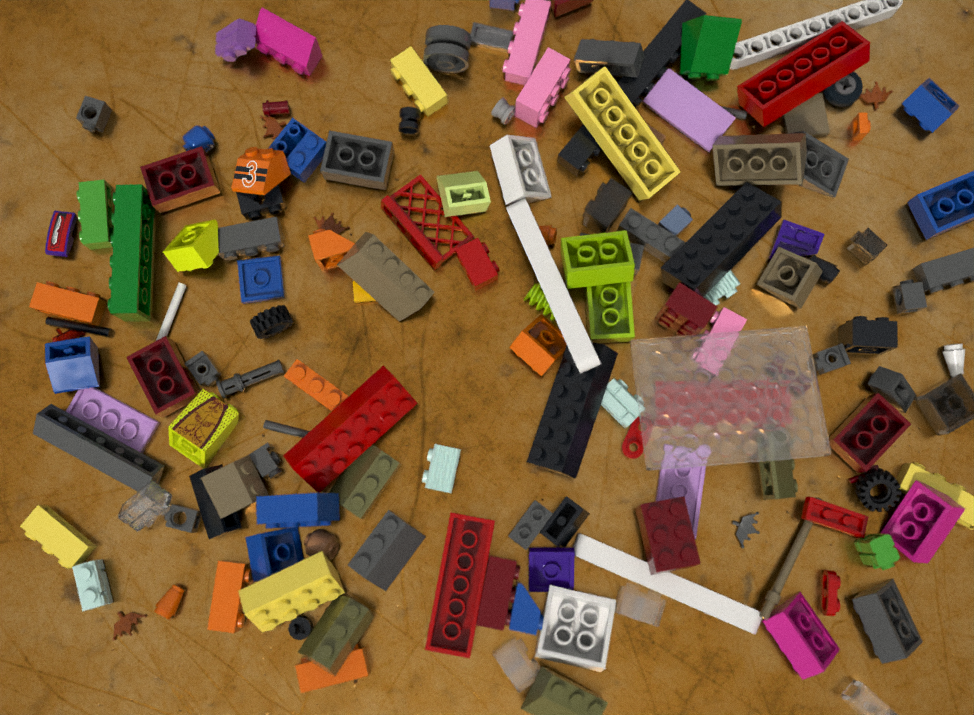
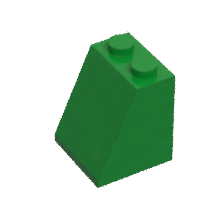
M703 15L683 22L680 75H688V79H700L701 76H705L710 81L719 80V77L728 75L742 19Z

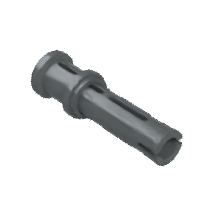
M277 360L242 375L235 373L234 377L223 381L218 380L216 384L222 398L225 399L231 393L245 391L246 386L283 373L284 369L280 360Z

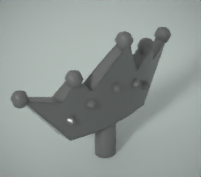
M759 512L743 516L741 523L733 520L732 524L738 526L736 535L742 545L741 548H744V540H751L747 534L760 533L752 525L753 523H758L753 518Z

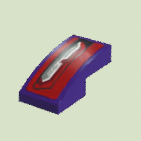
M54 211L47 234L46 255L68 257L74 241L71 234L77 221L76 213Z

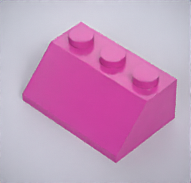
M263 7L260 9L256 23V35L254 36L257 49L264 54L270 53L282 64L287 63L291 65L292 69L297 73H305L310 76L323 56L317 38Z
M916 480L880 534L891 535L894 546L913 562L929 563L965 511V508L948 495Z
M801 592L773 609L768 620H763L766 629L772 634L779 648L789 659L793 669L802 680L824 672L840 650Z

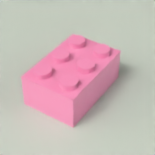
M549 47L547 48L516 99L515 117L535 128L538 127L540 122H545L549 114L548 109L550 105L554 106L559 98V90L561 88L564 89L570 79L568 77L571 72L569 58Z

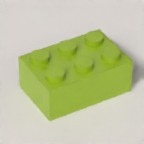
M627 230L561 238V259L567 289L633 281L635 263Z
M623 282L584 287L587 332L591 342L612 343L632 341L635 337L631 283Z

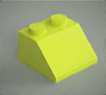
M216 220L185 225L165 248L163 253L177 272L192 271L198 268L206 269L213 264L214 258L219 253L218 222Z

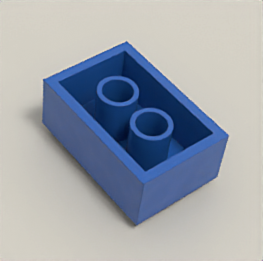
M974 171L917 194L907 202L926 240L974 220Z
M339 493L256 497L257 524H266V528L329 526L331 521L340 520Z

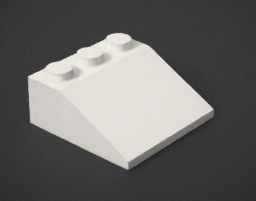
M550 585L543 612L542 630H539L534 657L602 672L606 666L616 600Z

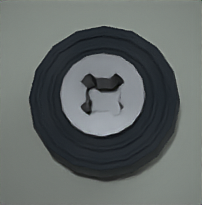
M853 71L824 89L823 92L825 98L831 104L845 107L858 100L862 93L863 83L859 75Z

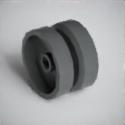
M436 25L427 29L425 37L426 47L423 55L425 66L444 73H458L468 69L470 58L468 51L471 47L472 38L470 33L462 28L451 25Z

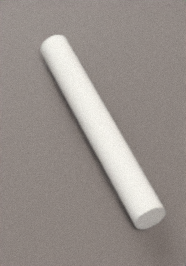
M178 283L156 341L168 335L187 285Z

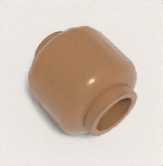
M322 529L309 533L304 540L306 554L310 557L323 551L327 558L332 560L339 549L337 538Z

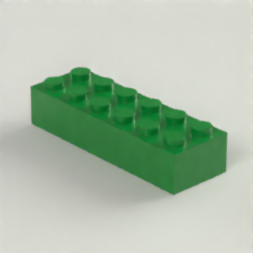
M142 184L116 185V191L113 192L112 196L115 213L112 214L111 218L114 234L111 235L113 255L110 256L112 277L109 278L111 298L108 299V310L110 314L125 322L151 321L155 208L152 206L148 190Z

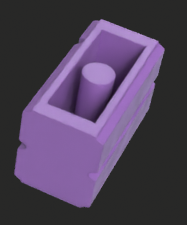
M239 18L217 32L216 42L218 44L215 47V54L229 62H233L239 56L247 54L249 50L255 47L256 25Z

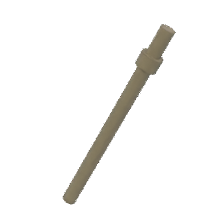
M804 520L772 590H769L765 597L766 603L759 615L762 619L768 620L774 606L778 605L781 599L780 593L811 530L813 522Z

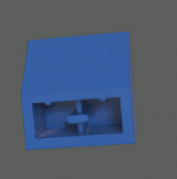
M292 118L269 148L283 151L290 172L305 183L323 160L327 142Z
M90 336L45 343V364L55 394L100 386L98 347Z

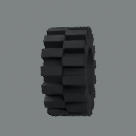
M285 305L273 306L269 310L265 309L264 312L258 313L257 316L252 317L253 319L250 320V324L258 339L269 338L271 335L275 336L293 324V320Z
M873 468L870 474L863 472L865 474L864 478L861 475L859 476L860 483L856 482L855 486L858 489H855V492L866 508H869L871 511L876 509L877 512H882V508L888 511L889 505L892 507L896 505L893 502L894 500L899 502L900 498L898 495H901V490L899 489L901 487L889 471L878 468L877 472ZM881 483L886 485V489L881 495H870V491L875 485Z

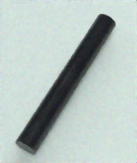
M49 316L45 321L46 325L110 337L112 333L111 328Z

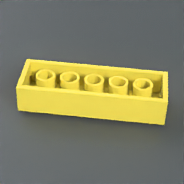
M605 66L564 97L639 201L649 199L680 173L678 167Z

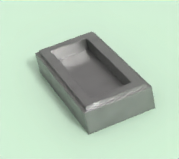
M473 22L470 34L472 37L471 45L508 53L509 44L513 38V31Z

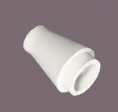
M963 344L944 345L942 353L950 376L964 374L965 348H963Z

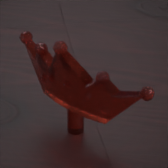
M57 328L56 332L59 335L53 337L52 342L76 339L80 335H85V332L69 329L62 333Z

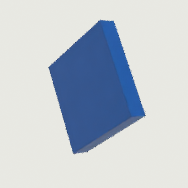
M280 255L237 261L241 302L243 304L285 298Z

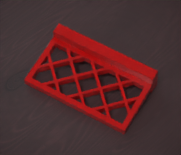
M420 174L390 197L387 195L381 199V209L435 271L444 261L455 254L456 248L472 241L475 236L457 216H450L452 226L439 224L440 215H445L444 211L441 210V208L443 209L441 197ZM420 182L425 188V194L412 193L413 187ZM400 196L409 197V205H399L395 200ZM411 199H424L423 208L411 207ZM427 199L435 200L439 204L438 210L426 209ZM410 211L423 213L422 222L413 221L410 218ZM425 213L437 214V224L425 223ZM424 227L436 228L435 238L426 237L423 233ZM439 229L451 230L450 240L438 238ZM454 231L463 232L467 238L463 241L453 240ZM437 243L450 244L449 251L442 255L437 249Z

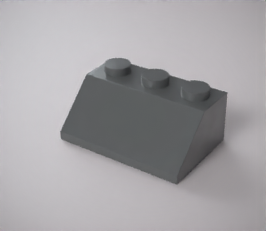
M388 510L354 555L348 566L366 580L386 591L426 536L393 511Z
M889 579L866 589L852 599L854 609L863 622L864 631L869 635L873 644V650L882 664L907 659L923 642L894 579Z

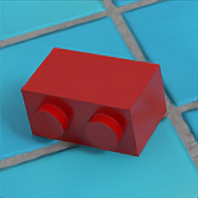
M476 238L455 249L456 256L475 291L498 280L499 267L495 260L491 261L487 254L490 252L485 242L481 243L479 238Z

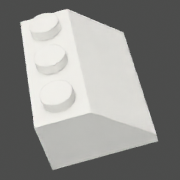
M506 135L490 145L506 205H512L526 198L528 203L552 197L535 138Z

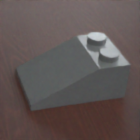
M799 131V132H794V133H789V134L806 133V132H804V131ZM806 133L807 156L803 184L796 185L835 198L849 158Z

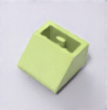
M478 171L436 177L445 217L485 212L491 203L487 183Z

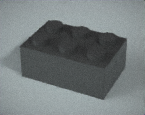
M329 131L320 170L323 178L386 190L394 155L393 143L391 141Z

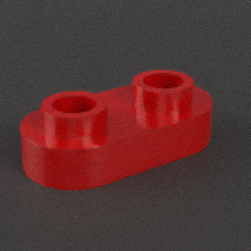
M638 417L631 423L621 445V451L625 457L635 459L642 455L653 431L652 422L648 418ZM639 424L645 425L646 430L644 432L638 429ZM632 443L637 446V450L635 452L629 449V446Z
M824 570L822 574L821 610L824 616H835L836 612L840 611V600L837 598V591L840 588L841 579L834 570Z

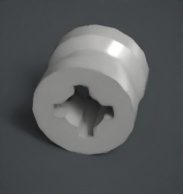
M501 98L494 106L491 115L500 118L501 123L506 125L515 115V106L509 105L505 98Z

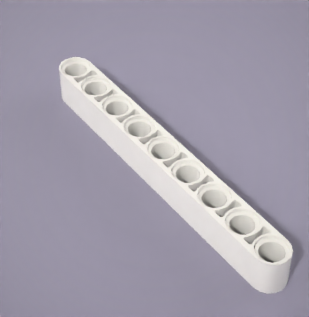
M864 0L737 42L734 54L739 59L732 58L730 69H739L798 49L833 27L829 22L836 25L843 21L855 30L888 19L899 9L903 0ZM771 41L777 43L778 46L773 45ZM751 48H756L759 52H754Z
M526 198L507 206V212L580 374L601 365Z
M578 533L572 547L576 557L756 635L762 620L759 616L760 611L670 572L650 575L647 562Z

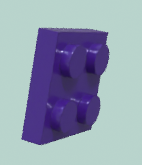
M529 548V592H548L550 585L574 590V548Z

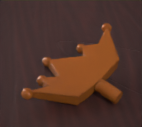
M876 81L872 91L870 92L866 88L865 94H861L860 98L866 104L874 103L875 109H879L878 103L885 102L890 93H893V90L886 92V88L883 87L881 91Z
M260 115V118L265 121L263 128L267 127L263 138L273 136L272 140H274L283 130L282 126L286 125V122L278 123L274 117Z
M333 212L326 221L324 216H322L320 221L313 217L319 229L331 230L337 234L350 229L349 226L341 227V221L336 224Z
M119 611L117 614L120 620L114 624L113 641L116 640L118 634L122 637L123 631L132 636V624L138 625V618H145L146 614L140 615L130 612L124 616Z

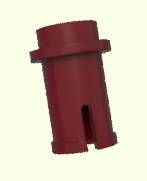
M266 100L265 103H262L263 114L268 115V117L276 114H289L288 100L277 102Z

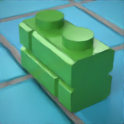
M869 534L864 538L856 539L854 542L857 551L861 553L859 556L862 563L872 566L873 569H889L895 566L894 562L900 559L897 549L893 548L895 544L891 535Z

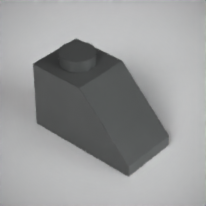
M881 366L871 375L868 382L874 393H879L892 406L906 413L917 396L903 374Z

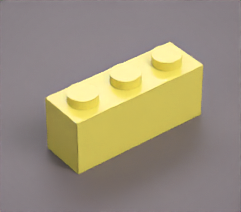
M409 47L390 60L392 75L396 80L400 79L402 81L404 91L408 96H413L416 100L414 104L420 112L424 111L428 117L448 103L447 94L412 47Z
M37 505L20 526L26 531L25 535L28 538L41 543V548L46 553L54 554L59 558V564L67 569L83 564L97 547L48 505Z

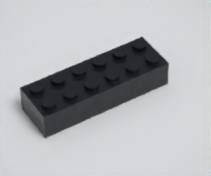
M746 182L661 267L663 282L673 289L680 282L704 297L782 218L781 201Z
M592 342V345L601 365L581 374L568 346H566L527 459L528 463L541 469L575 479L618 355L616 351L605 344Z

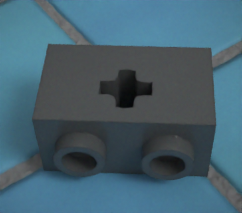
M534 500L508 537L527 550L553 513Z

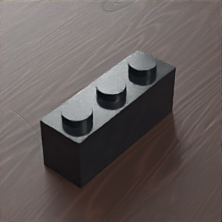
M223 465L204 468L189 476L209 540L242 528L237 511L220 518L201 477L222 468Z

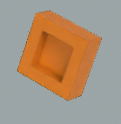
M858 113L852 120L853 140H862L869 133L871 123L868 120L867 113Z

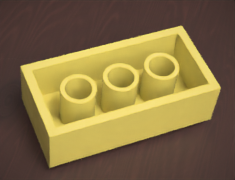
M323 551L238 591L244 614L262 633L274 629L283 622L291 621L306 611H312L327 601L335 600L338 596L345 593L338 571Z

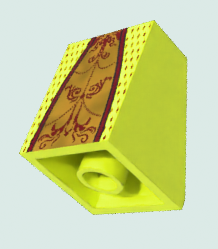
M202 389L169 425V445L203 469L207 468L238 424L239 413L234 406L226 405L220 401V398L215 393H209Z

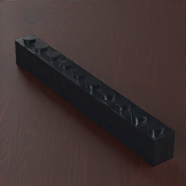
M690 0L683 2L643 51L645 57L638 78L622 76L618 81V85L635 109L643 101L641 97L645 93L648 95L653 89L655 80L657 78L661 79L668 70L666 67L669 63L674 64L680 56L682 23L707 14ZM583 124L558 154L557 162L577 177L580 172L584 173L589 168L592 157H598L602 149Z

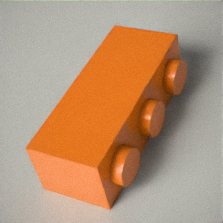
M46 281V284L37 282L29 305L30 308L62 318L100 326L107 303L100 299L101 295L87 291V294L79 293V289L69 286L66 289L59 288V284Z
M296 359L284 375L285 378L330 411H333L349 397L298 359Z
M228 560L218 561L207 630L236 633L240 631V628H243L245 614H242L243 607L238 591L246 588L247 582L251 580L252 571L249 569L250 563Z
M356 644L336 676H333L305 657L300 658L301 662L295 665L301 693L367 677L371 673L365 646L359 647L358 644Z

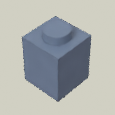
M676 205L658 225L673 235L678 236L690 225L693 219L686 208Z

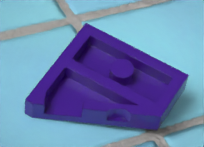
M782 220L768 259H772L778 247L799 256L816 255L822 243L824 233Z

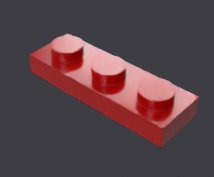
M809 496L805 497L801 519L857 538H864L869 516Z

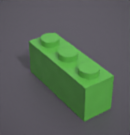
M104 179L79 182L77 199L80 203L78 219L82 231L79 232L80 241L90 250L112 247L111 235L114 234V226L111 219L113 214L112 186Z

